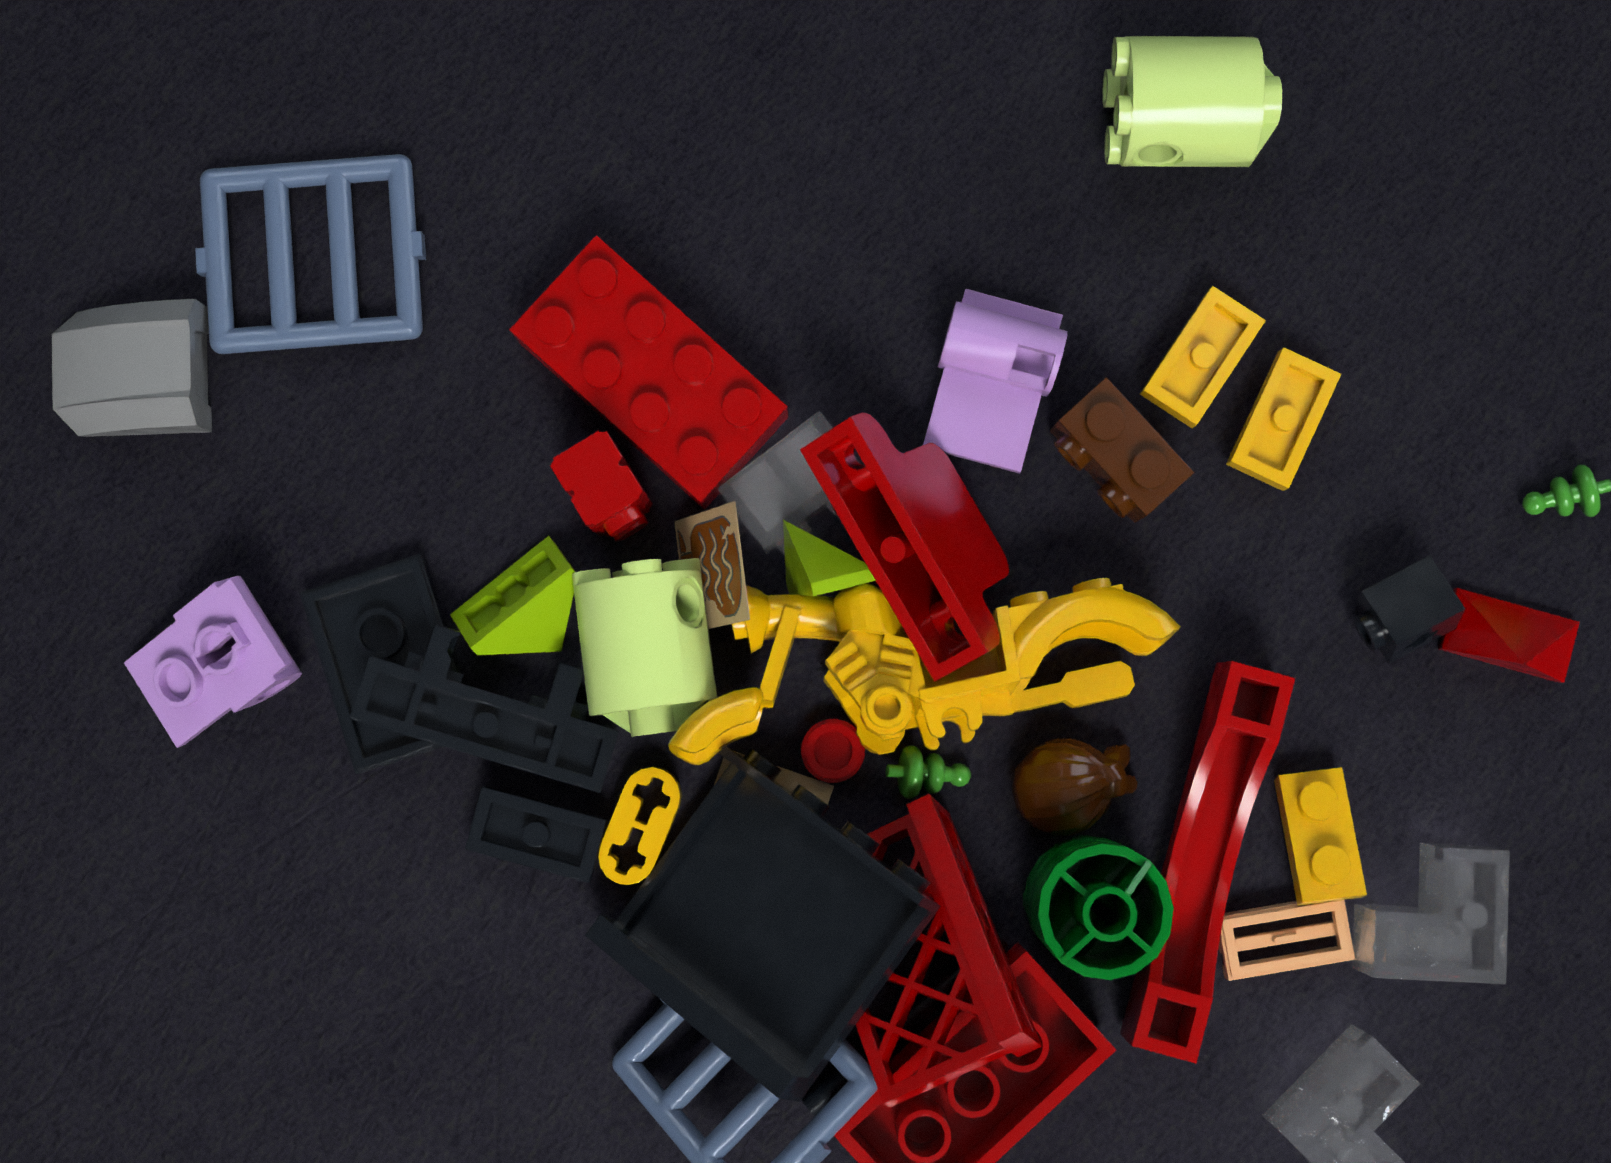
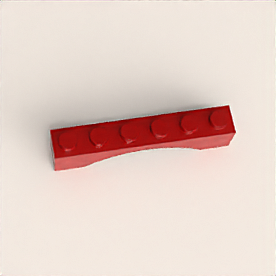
M1234 661L1217 662L1215 665L1161 873L1167 882L1174 907L1171 933L1158 957L1135 974L1120 1031L1124 1039L1133 1047L1197 1063L1213 1001L1219 941L1232 877L1256 796L1280 740L1295 682L1293 677Z

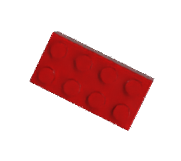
M597 235L509 329L526 350L704 510L788 418V406Z
M1017 942L1006 953V957L1042 1047L1020 1057L1009 1053L893 1107L883 1104L877 1090L834 1137L858 1163H996L1108 1059L1116 1049L1022 945ZM967 989L963 1001L974 1005ZM958 1010L944 1046L963 1053L987 1042L988 1040L979 1017ZM941 1014L918 1035L931 1040ZM910 1041L889 1061L888 1064L895 1084L917 1074L927 1048ZM940 1054L936 1065L950 1058Z

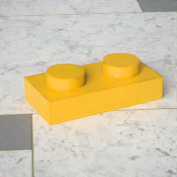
M1212 286L1140 392V395L1190 428H1194L1266 320Z
M1283 347L1279 350L1226 465L1282 491L1289 489L1341 374Z
M1342 767L1278 775L1274 779L1297 906L1361 898L1367 895Z

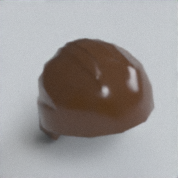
M1072 738L1051 739L1036 745L1015 769L1011 789L1016 809L1031 826L1050 835L1072 836L1089 829L1107 812L1114 798L1136 791L1138 782L1135 776L1126 775L1124 770L1131 758L1130 747L1126 744L1108 746L1101 753L1090 744Z

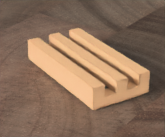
M1345 900L1297 906V901L1224 914L1219 951L1223 955L1224 965H1222L1224 978L1228 981L1355 960ZM1325 912L1332 913L1333 921L1239 937L1234 936L1233 928ZM1336 935L1337 946L1245 962H1239L1237 952Z

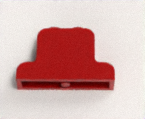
M864 412L849 417L801 448L802 455L934 682L998 646L1000 642L999 630L993 615L984 601L983 591L1008 575V561L945 452L936 444L927 443L901 453L894 447L877 420ZM854 448L858 452L865 466L861 465L856 460L854 456ZM954 619L957 622L964 636L956 632L953 625Z

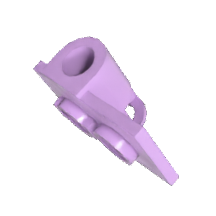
M965 289L962 303L955 302L938 363V368L943 369L923 445L934 443L945 454L1020 474L1041 396L1047 397L1051 392L1063 356L1068 332L1059 329L1063 315Z
M241 576L214 582L173 615L176 621L124 662L177 748L186 745L230 710L235 713L256 705L282 691L302 675V672Z

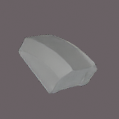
M196 299L120 304L76 312L52 333L53 410L78 436L83 437L212 432L211 407L208 405L207 334L209 333L207 307Z

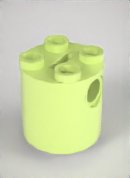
M1214 36L1114 37L1111 55L1112 69H1105L1102 91L1104 108H1114V126H1107L1105 133L1104 154L1106 164L1147 167H1249L1278 126L1282 110L1281 80L1279 76H1274L1264 64L1263 52L1258 38Z
M699 558L674 560L661 563V559L627 562L622 564L621 571L612 572L613 578H611L610 569H593L572 573L589 716L603 715L631 733V737L677 731L684 721L706 701L717 698Z

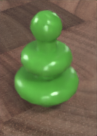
M1578 465L1572 472V485H1569L1563 477H1556L1550 483L1549 492L1543 494L1530 492L1526 494L1523 498L1522 506L1531 515H1538L1543 513L1546 508L1555 507L1556 512L1560 516L1567 517L1573 513L1574 503H1578L1583 514L1587 517H1594L1599 513L1601 507L1599 494L1611 492V481L1607 479L1596 482L1590 468L1586 465Z
M908 745L902 750L898 765L887 764L886 777H897L899 791L907 799H913L919 794L922 783L928 793L936 794L941 790L944 782H950L954 786L961 787L968 784L971 778L970 769L965 764L956 763L951 767L945 766L942 756L937 753H930L923 762L920 749L914 745Z

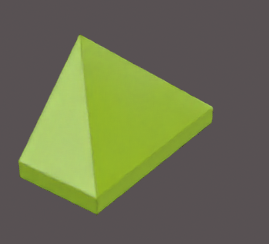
M783 520L786 584L790 595L817 596L876 581L865 562Z
M548 536L451 613L450 616L469 647L477 655L561 652L574 596L572 573L576 571L555 542Z

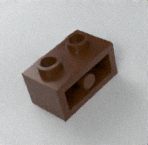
M1107 377L1059 419L1050 430L1058 439L1054 442V445L1062 457L1076 470L1080 471L1084 468L1101 486L1097 492L1105 504L1119 517L1124 518L1127 515L1134 523L1150 514L1194 474V471Z

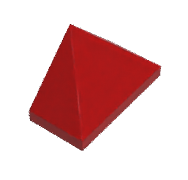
M1460 588L1453 589L1465 607V611L1456 629L1441 636L1438 646L1439 650L1550 681L1565 682L1580 624L1579 621Z

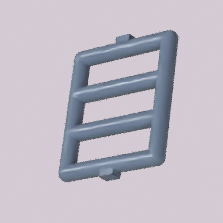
M394 154L212 168L205 170L201 174L200 194L204 248H195L197 274L206 277L209 343L216 353L233 354L413 340L421 335L423 319L419 260H426L425 235L422 231H417L413 169L412 163L407 156ZM388 181L397 316L360 318L351 183ZM325 185L334 320L297 323L289 188ZM263 190L271 325L235 328L226 193Z
M664 1003L615 1054L612 1060L613 1069L691 1163H726L723 1160L726 1154L771 1109L779 1098L758 1082L705 1138L682 1110L731 1058L711 1042L664 1090L643 1065V1062L684 1020ZM846 1039L830 1059V1062L848 1082L771 1163H821L832 1151L826 1145L827 1142L878 1090L870 1065Z

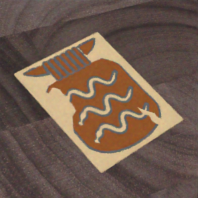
M733 501L675 521L679 560L700 559L708 628L711 629L750 620L736 502Z

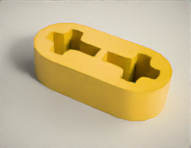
M653 766L640 769L631 775L624 785L598 854L600 868L606 877L615 883L623 885L639 883L649 876L657 864L682 798L680 783L674 774L665 768ZM655 777L664 781L662 792L670 797V801L667 807L657 805L652 810L648 823L637 819L643 806V798L636 795L635 791L638 784L647 786ZM633 828L644 831L637 852L646 857L645 864L643 866L634 864L628 872H622L617 868L619 857L611 853L612 846L614 844L623 846L629 840Z

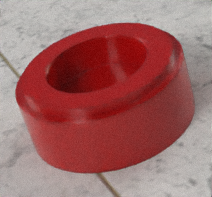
M826 719L813 725L806 733L801 747L802 760L807 770L815 778L829 783L842 782L855 775L860 769L865 756V747L862 746L856 734L857 729L848 722L839 719Z

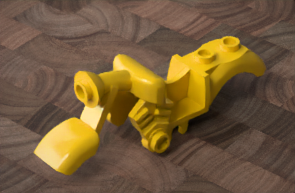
M1097 578L1079 583L1072 587L1073 593L1051 599L1048 598L1046 591L1031 592L1011 599L1009 601L1011 608H1008V605L995 608L992 615L1000 634L998 646L934 682L879 587L865 583L842 589L834 598L803 595L768 596L760 590L746 585L750 620L731 624L735 640L747 638L750 652L753 653L763 647L765 640L775 639L760 689L751 687L734 690L708 701L684 721L669 742L668 747L671 753L693 765H701L714 757L724 745L726 746L741 738L753 735L759 726L763 708H773L795 638L839 641L838 646L825 661V665L829 670L825 674L823 681L831 689L835 698L839 700L846 714L856 726V734L862 746L871 753L883 755L894 752L904 738L905 730L918 727L925 747L930 750H936L939 747L938 738H943L945 735V729L942 724L945 721L955 723L960 729L961 741L968 743L973 739L975 730L981 726L982 716H1008L1015 712L1064 703L1070 708H1078L1127 697L1135 683L1131 667L1122 661L1066 672L1061 682L1027 690L1024 689L1035 675L1043 657L1053 648L1065 642L1080 638H1097L1117 644L1133 655L1148 656L1169 640L1181 626L1167 612L1153 602L1125 591L1122 584L1111 586L1109 578Z

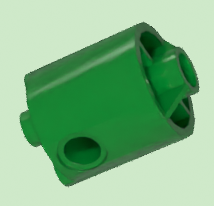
M1078 835L1055 844L1038 858L1027 877L1026 890L1022 901L1030 928L1045 948L1062 964L1084 977L1114 980L1136 974L1158 957L1171 933L1174 907L1166 880L1149 859L1124 845L1106 838ZM1096 899L1111 911L1104 920L1090 909Z

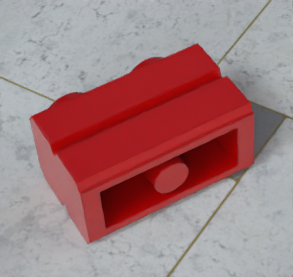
M598 430L553 458L554 460L550 465L551 469L564 490L572 497L570 500L585 525L599 537L613 536L614 540L619 542L635 534L649 523L645 514L650 512L649 509L653 503L607 431L599 432Z

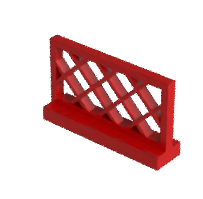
M930 794L906 804L909 814L867 834L880 844L873 855L881 861L889 845L910 836L915 849L910 867L921 875L922 872L924 873L925 878L931 882L924 894L933 898L941 906L934 916L927 935L921 933L916 942L923 945L909 978L907 979L892 973L887 980L904 987L890 1023L871 1016L869 1007L856 1023L883 1104L888 1107H893L1009 1053L1020 1057L1042 1047L951 815ZM944 930H946L950 944L940 941ZM936 949L955 956L960 967L949 995L922 985ZM967 989L974 1005L963 1001ZM918 993L945 1003L931 1040L903 1029ZM958 1010L979 1017L988 1040L963 1053L944 1046ZM876 1027L886 1031L882 1042L879 1039ZM899 1037L927 1048L917 1074L895 1084L888 1063ZM940 1054L950 1058L936 1065Z

